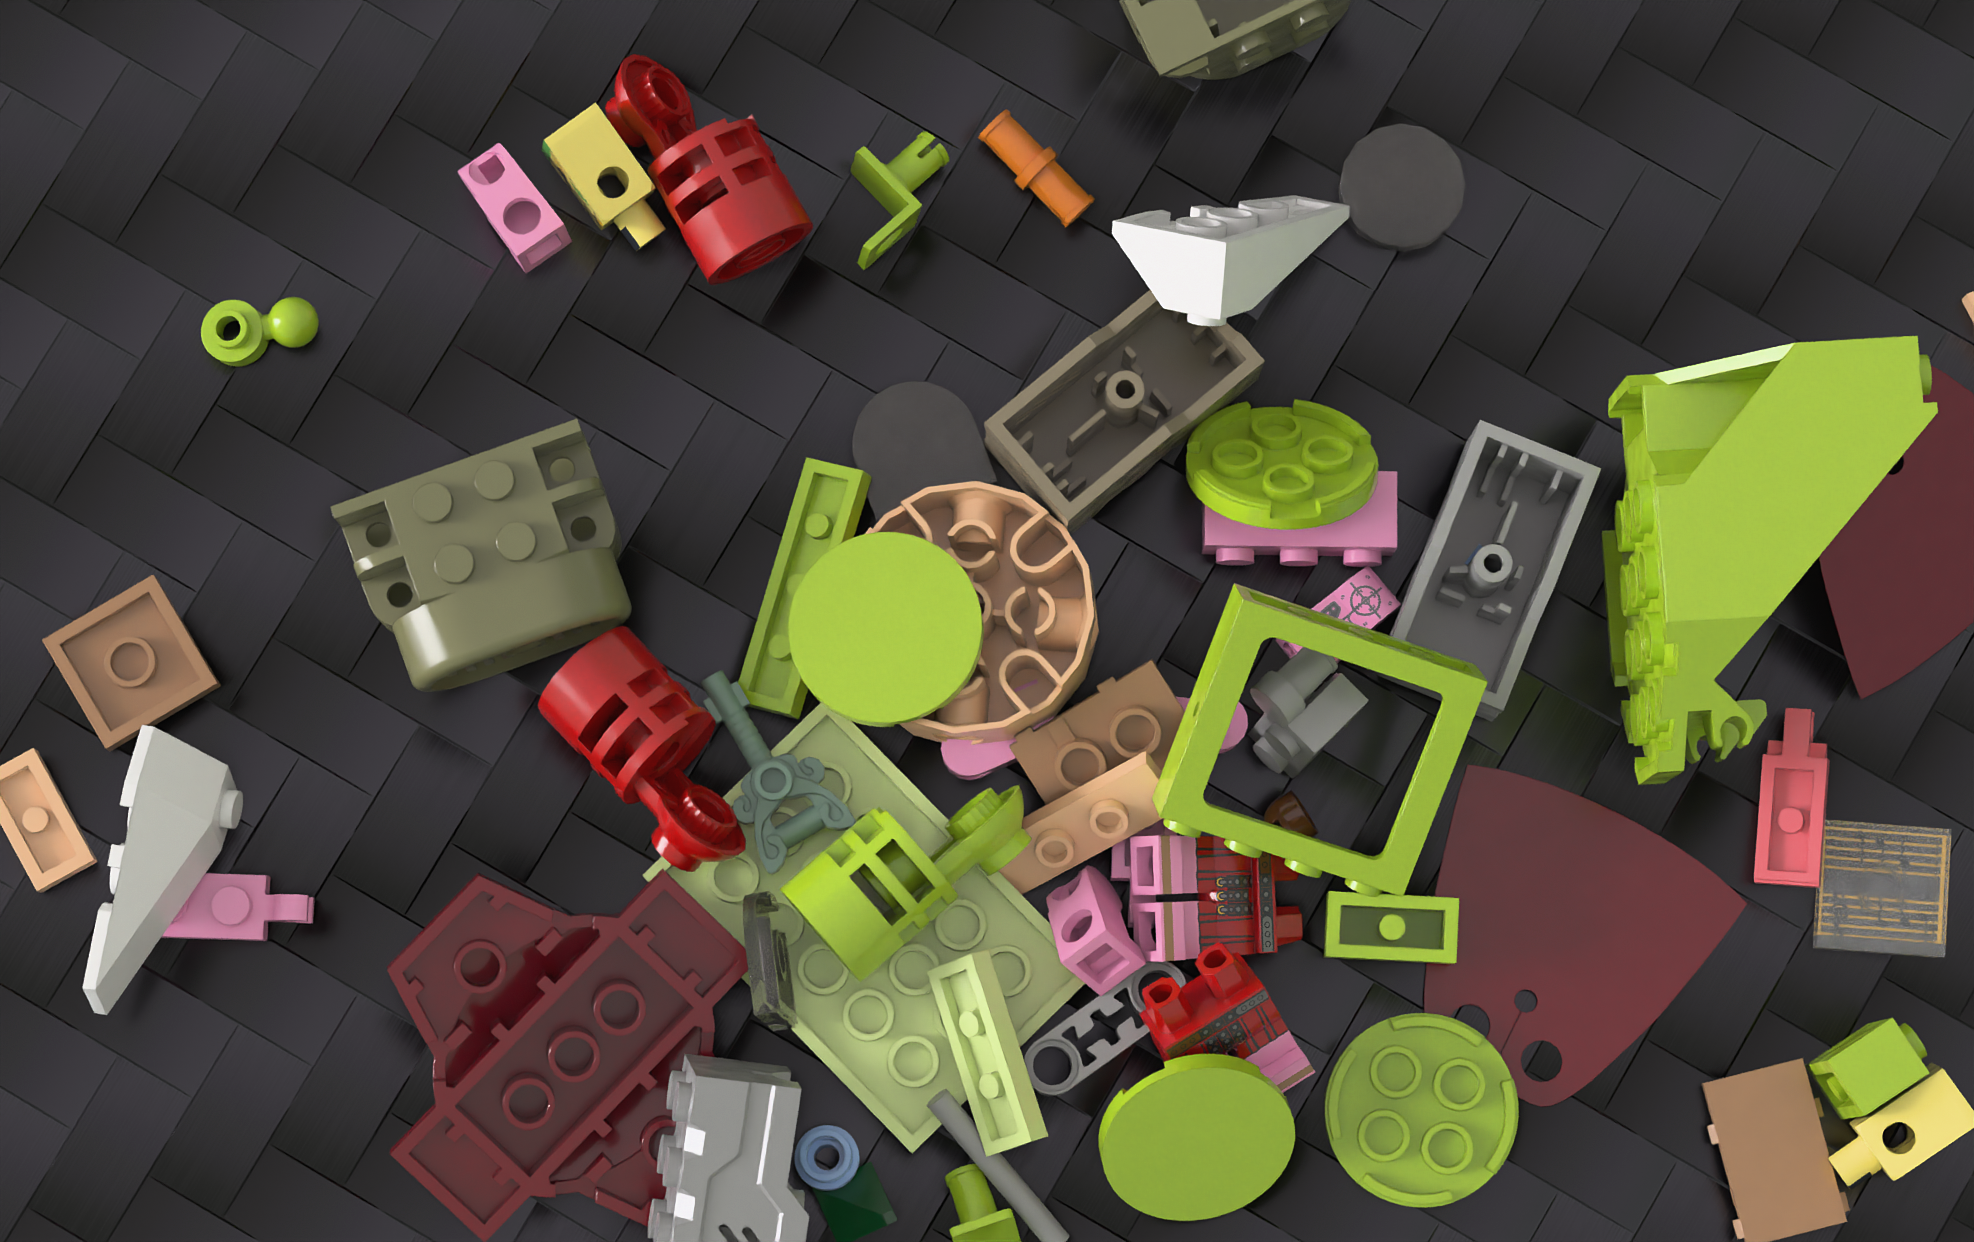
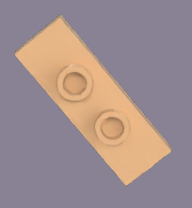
M1144 751L1023 817L1022 827L1032 837V840L1021 853L1001 868L999 872L1023 895L1162 820L1163 818L1159 817L1152 800L1162 771L1147 751Z

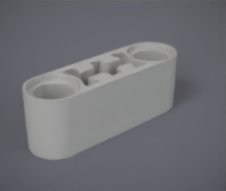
M1167 961L1146 962L1145 965L1102 996L1099 995L1034 1042L1024 1057L1033 1090L1044 1096L1062 1095L1148 1034L1149 1030L1145 1025L1139 1029L1135 1027L1131 1016L1115 1030V1035L1119 1040L1116 1044L1111 1046L1108 1041L1101 1039L1085 1050L1095 1060L1086 1067L1082 1064L1077 1048L1070 1041L1062 1037V1034L1067 1030L1073 1029L1078 1041L1093 1028L1094 1024L1090 1018L1092 1014L1099 1012L1106 1019L1122 1009L1124 1005L1114 998V996L1122 991H1125L1131 1009L1140 1016L1139 1013L1146 1010V1006L1140 999L1138 992L1140 980L1147 974L1161 973L1168 978L1173 977L1181 988L1187 984L1182 972L1175 965ZM1044 1049H1059L1069 1058L1071 1065L1070 1074L1064 1082L1058 1085L1045 1084L1034 1073V1058Z

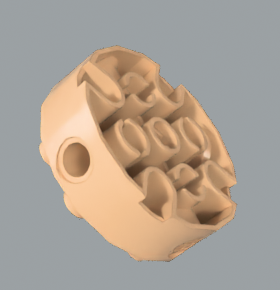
M980 481L926 487L901 501L899 507L884 514L874 528L870 527L865 534L875 532L910 534L925 539L946 551L958 562L971 580L978 596L984 622V637L980 658L974 673L963 690L943 709L939 708L920 719L899 725L912 735L942 743V741L947 742V739L972 741L971 745L1009 741L1029 726L1033 728L1053 716L1055 717L1085 680L1099 634L1094 584L1090 569L1066 527L1025 493ZM1035 679H1037L1039 682L1020 691L1014 692L1015 688L1022 686L1028 682H1031Z

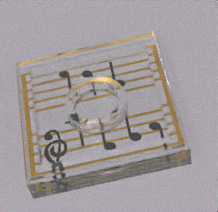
M1825 820L1821 888H1816L1813 949L1930 958L1945 957L1951 829Z

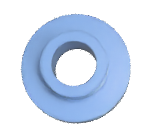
M822 1125L809 1130L799 1140L795 1150V1166L800 1177L809 1186L818 1190L831 1191L845 1186L855 1176L859 1167L860 1155L856 1142L848 1132L837 1126ZM824 1148H833L839 1152V1162L833 1169L823 1170L816 1165L817 1154Z

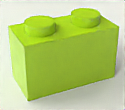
M1328 891L1326 895L1324 958L1455 964L1457 960L1459 898L1403 895L1401 897L1392 894H1379L1377 897H1371L1362 893Z
M1893 1017L1866 1024L1805 1065L1840 1119L1866 1116L1930 1073L1921 1060L1927 1056L1923 1043L1908 1024L1904 1023L1898 1026Z

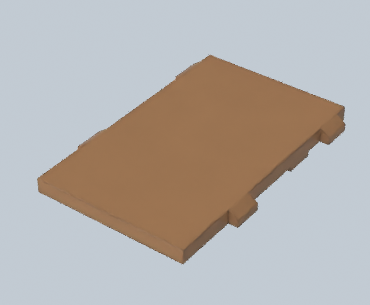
M1152 659L1118 680L1112 676L1096 686L1099 690L1098 692L1034 730L1029 726L1014 736L1016 741L1010 744L1009 748L1046 805L1144 751H1147L1159 769L1163 770L1185 710Z
M1803 1058L1702 1083L1713 1123L1707 1126L1712 1145L1717 1143L1719 1145L1731 1196L1738 1219L1732 1220L1737 1239L1744 1238V1242H1770L1847 1222L1845 1212L1850 1211L1845 1192L1839 1193L1833 1167L1828 1160L1830 1156L1819 1117L1824 1116L1820 1098L1813 1097Z

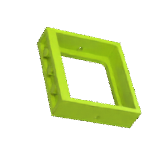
M1234 583L1152 796L1153 803L1159 817L1164 818L1163 824L1181 835L1199 838L1203 831L1224 838L1225 846L1245 856L1260 858L1262 851L1285 858L1284 864L1287 867L1306 876L1319 878L1322 872L1325 871L1346 878L1344 883L1349 888L1364 895L1377 897L1383 891L1403 897L1488 681L1475 664ZM1271 637L1278 638L1441 694V706L1385 848L1380 854L1368 856L1210 804L1204 800V790L1259 647L1264 640Z

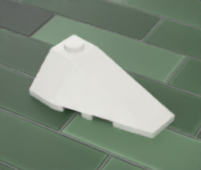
M1292 195L1239 201L1238 208H1215L1209 205L1192 206L1190 217L1178 218L1176 221H1170L1171 212L1164 210L1147 211L1114 220L1112 234L1164 309L1188 313L1187 321L1192 324L1222 326L1226 324L1227 317L1252 310L1349 218L1350 206Z
M147 725L141 726L120 801L121 806L129 807L126 841L120 845H111L107 865L111 867L110 891L114 895L113 903H102L98 910L82 987L94 1013L108 1015L221 852L227 829H235L237 827L243 807V794L237 790L228 765L156 727Z

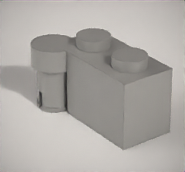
M1303 647L1277 672L1268 671L1250 689L1252 698L1264 714L1248 735L1256 742L1253 745L1254 752L1272 771L1281 773L1284 770L1294 779L1352 721L1369 701L1342 673H1335L1314 692L1327 676L1338 669V665L1332 656Z

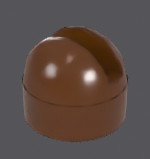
M1292 790L1273 801L1264 814V822L1275 824L1279 821L1283 828L1310 837L1319 833L1309 813Z

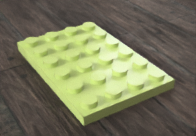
M822 703L771 750L773 757L782 754L794 755L798 763L807 757L819 759L825 767V778L819 785L831 791L845 804L856 822L871 809L880 807L883 811L886 810L927 856L931 855L951 836L944 828L949 820L852 721L837 715ZM743 778L723 797L731 808H733L734 800L744 795L741 789ZM807 797L785 800L771 817V822L776 827L813 804ZM737 821L746 838V850L733 859L723 862H703L695 872H686L678 869L661 857L642 875L650 882L663 868L756 957L758 961L741 978L912 1154L942 1125L927 1107L928 1102L936 1094L947 1089L961 1106L968 1100L927 970L971 953L988 949L1020 1048L1086 984L1061 964L1050 923L999 871L987 876L978 864L952 885L959 898L860 983L780 891L781 887L847 830L837 831L825 827L788 849L784 865L777 873L772 875L767 872L759 856L755 840V823L744 825ZM858 870L849 876L882 915L890 909Z

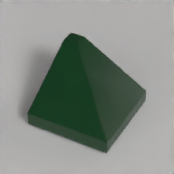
M872 1162L858 1167L852 1180L839 1189L823 1191L813 1188L836 1242H853L898 1221Z

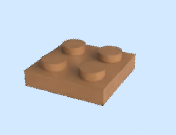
M155 575L149 576L42 639L99 739L108 751H112L138 736L142 725L154 726L221 686Z

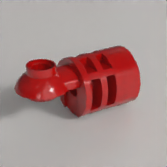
M632 54L623 60L615 80V96L607 101L605 107L606 117L625 143L638 148L645 144L647 145L654 158L653 163L647 170L648 175L654 186L659 190L669 213L679 226L684 240L710 285L729 282L764 266L793 248L812 231V221L788 178L780 170L770 146L765 143L759 132V126L752 115L746 119L728 123L724 118L697 130L688 92L674 73L647 56Z
M621 626L610 629L577 651L553 676L543 691L538 703L540 713L578 754L585 755L588 758L592 769L601 778H606L614 786L616 794L624 803L635 804L641 801L653 813L659 825L652 833L651 840L659 854L678 869L686 872H695L703 862L727 861L746 850V838L730 805L711 789L693 784L682 772L701 752L710 739L715 728L714 717L704 707H698L694 703L689 691L679 681H674L668 675L667 668L628 627Z

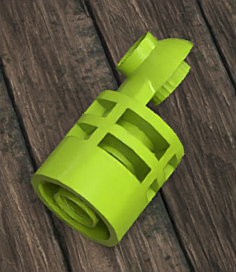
M1012 786L999 795L992 788H987L971 799L945 825L944 828L951 836L929 856L923 852L886 810L883 811L880 807L877 809L873 808L781 887L780 891L834 955L861 983L959 898L952 885L976 864L980 866L987 876H990L1006 866L1030 843L1032 837L1022 827L1024 801L1020 786ZM856 870L890 907L883 915L850 879L849 876Z

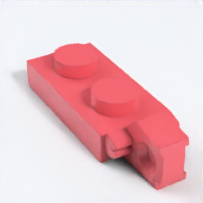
M1785 708L1783 741L1768 740L1767 754H1763L1754 868V882L1756 884L1821 888L1830 761L1827 758V744L1813 743L1815 713L1812 712V709Z

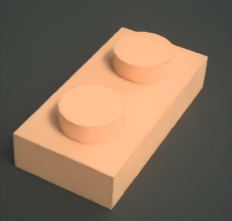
M32 748L0 766V824L36 891L42 893L98 862L38 750Z

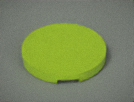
M1294 399L1293 408L1262 407L1251 409L1247 401L1234 404L1217 411L1201 422L1194 429L1187 443L1186 478L1194 494L1213 511L1234 521L1251 526L1296 530L1331 524L1352 515L1362 508L1372 497L1377 486L1379 464L1376 452L1371 445V435L1349 416L1314 402Z
M875 532L860 535L846 540L827 551L810 567L802 578L792 599L788 617V641L791 656L807 688L825 707L837 715L859 724L876 727H894L895 724L914 721L931 714L939 708L943 709L952 702L969 682L980 658L984 637V622L978 596L963 568L939 546L920 537L898 532Z
M1411 1013L1399 1015L1378 1022L1363 1031L1344 1049L1337 1059L1325 1090V1129L1331 1148L1341 1166L1357 1184L1368 1192L1388 1202L1403 1206H1443L1454 1203L1478 1190L1498 1172L1505 1162L1514 1143L1518 1126L1519 1105L1517 1090L1508 1067L1500 1054L1474 1028L1456 1019L1438 1014Z
M1194 1054L1163 1062L1164 1069L1142 1079L1129 1090L1121 1089L1109 1104L1103 1116L1098 1136L1100 1157L1107 1180L1113 1190L1127 1204L1157 1218L1176 1221L1203 1220L1230 1213L1247 1205L1268 1190L1280 1177L1290 1160L1294 1148L1295 1125L1286 1096H1284L1272 1080L1260 1072L1259 1066L1238 1057L1222 1054Z

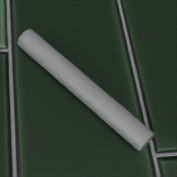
M944 1089L936 1094L928 1102L927 1107L1041 1242H1066L1069 1238L1067 1231L1003 1155L997 1153L986 1157L976 1123L950 1092Z

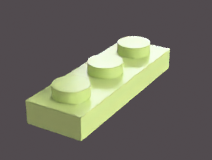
M989 950L971 953L927 970L986 1157L1048 1137Z

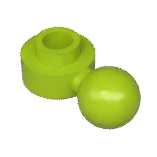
M288 297L278 301L272 307L270 313L262 315L261 312L244 301L226 300L216 304L206 314L201 327V337L206 350L213 357L224 364L240 367L249 365L259 359L266 350L270 339H275L279 344L291 348L306 345L315 337L318 331L319 318L315 308L308 301L298 297ZM232 321H239V335L233 340L225 341L223 337L225 326Z

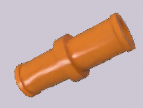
M1008 109L1001 112L980 133L978 138L985 142L1017 175L1014 182L1022 190L1029 187L1062 221L1065 228L1073 223L1095 200L1091 194L1088 195L1055 161L1059 155L1050 146L1044 149L1011 116V112Z

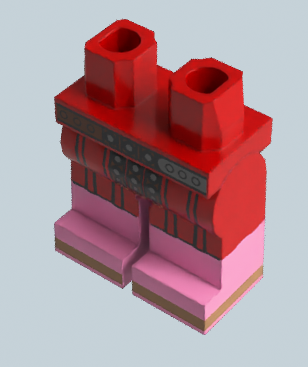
M1177 835L1130 837L1132 895L1198 893V901L1132 903L1134 942L1141 947L1145 962L1198 958L1199 953L1217 942L1223 943L1232 954L1236 952L1240 955L1278 953L1277 946L1301 940L1303 928L1302 914L1298 906L1276 907L1275 881L1297 880L1299 873L1284 864L1285 858L1262 851L1260 858L1245 856L1225 846V839L1218 836H1200L1199 838ZM1152 853L1154 879L1152 878L1148 867L1149 859ZM1154 919L1156 924V943L1152 939L1151 926Z
M1217 942L1198 954L1195 965L1201 975L1181 988L1173 977H1161L1142 991L1146 1010L1139 1013L1149 1030L1163 1062L1194 1054L1228 1055L1227 1052L1231 1051L1234 1057L1244 1059L1259 1066L1260 1072L1272 1080L1282 1093L1315 1073L1307 1057L1298 1047L1262 982L1238 952L1232 954L1223 943Z

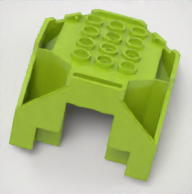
M1918 336L1791 343L1656 374L1629 375L1624 378L1610 396L1608 404L1609 418H1621L1626 479L1623 500L1616 501L1615 530L1602 531L1601 547L1611 673L1615 687L1628 686L1630 700L1621 701V714L1628 743H1633L1634 746H1642L1645 757L1635 758V773L1638 785L1664 784L1684 771L1685 757L1691 764L1699 761L1701 757L1697 751L1698 740L1707 741L1710 748L1716 751L1715 761L1721 762L1726 759L1736 743L1740 749L1748 745L1753 734L1766 718L1767 708L1763 700L1735 701L1714 679L1769 618L1938 413L1937 402L1923 403V395H1929L1931 392L1932 372L1929 356L1927 354L1919 355Z

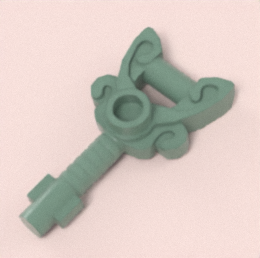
M723 670L700 683L709 697L703 702L709 713L714 717L715 723L724 722L733 740L751 767V771L743 778L741 783L744 795L734 800L732 809L737 821L744 825L755 823V840L759 856L769 874L773 875L782 868L789 848L826 827L831 830L844 831L856 823L848 807L831 791L819 785L825 778V767L819 759L807 757L798 763L794 755L782 754L776 757L772 756L762 736L758 733V729L754 726L747 711H745V707L749 706L750 702L737 681L730 684ZM807 797L812 802V806L778 826H773L771 817L785 800Z

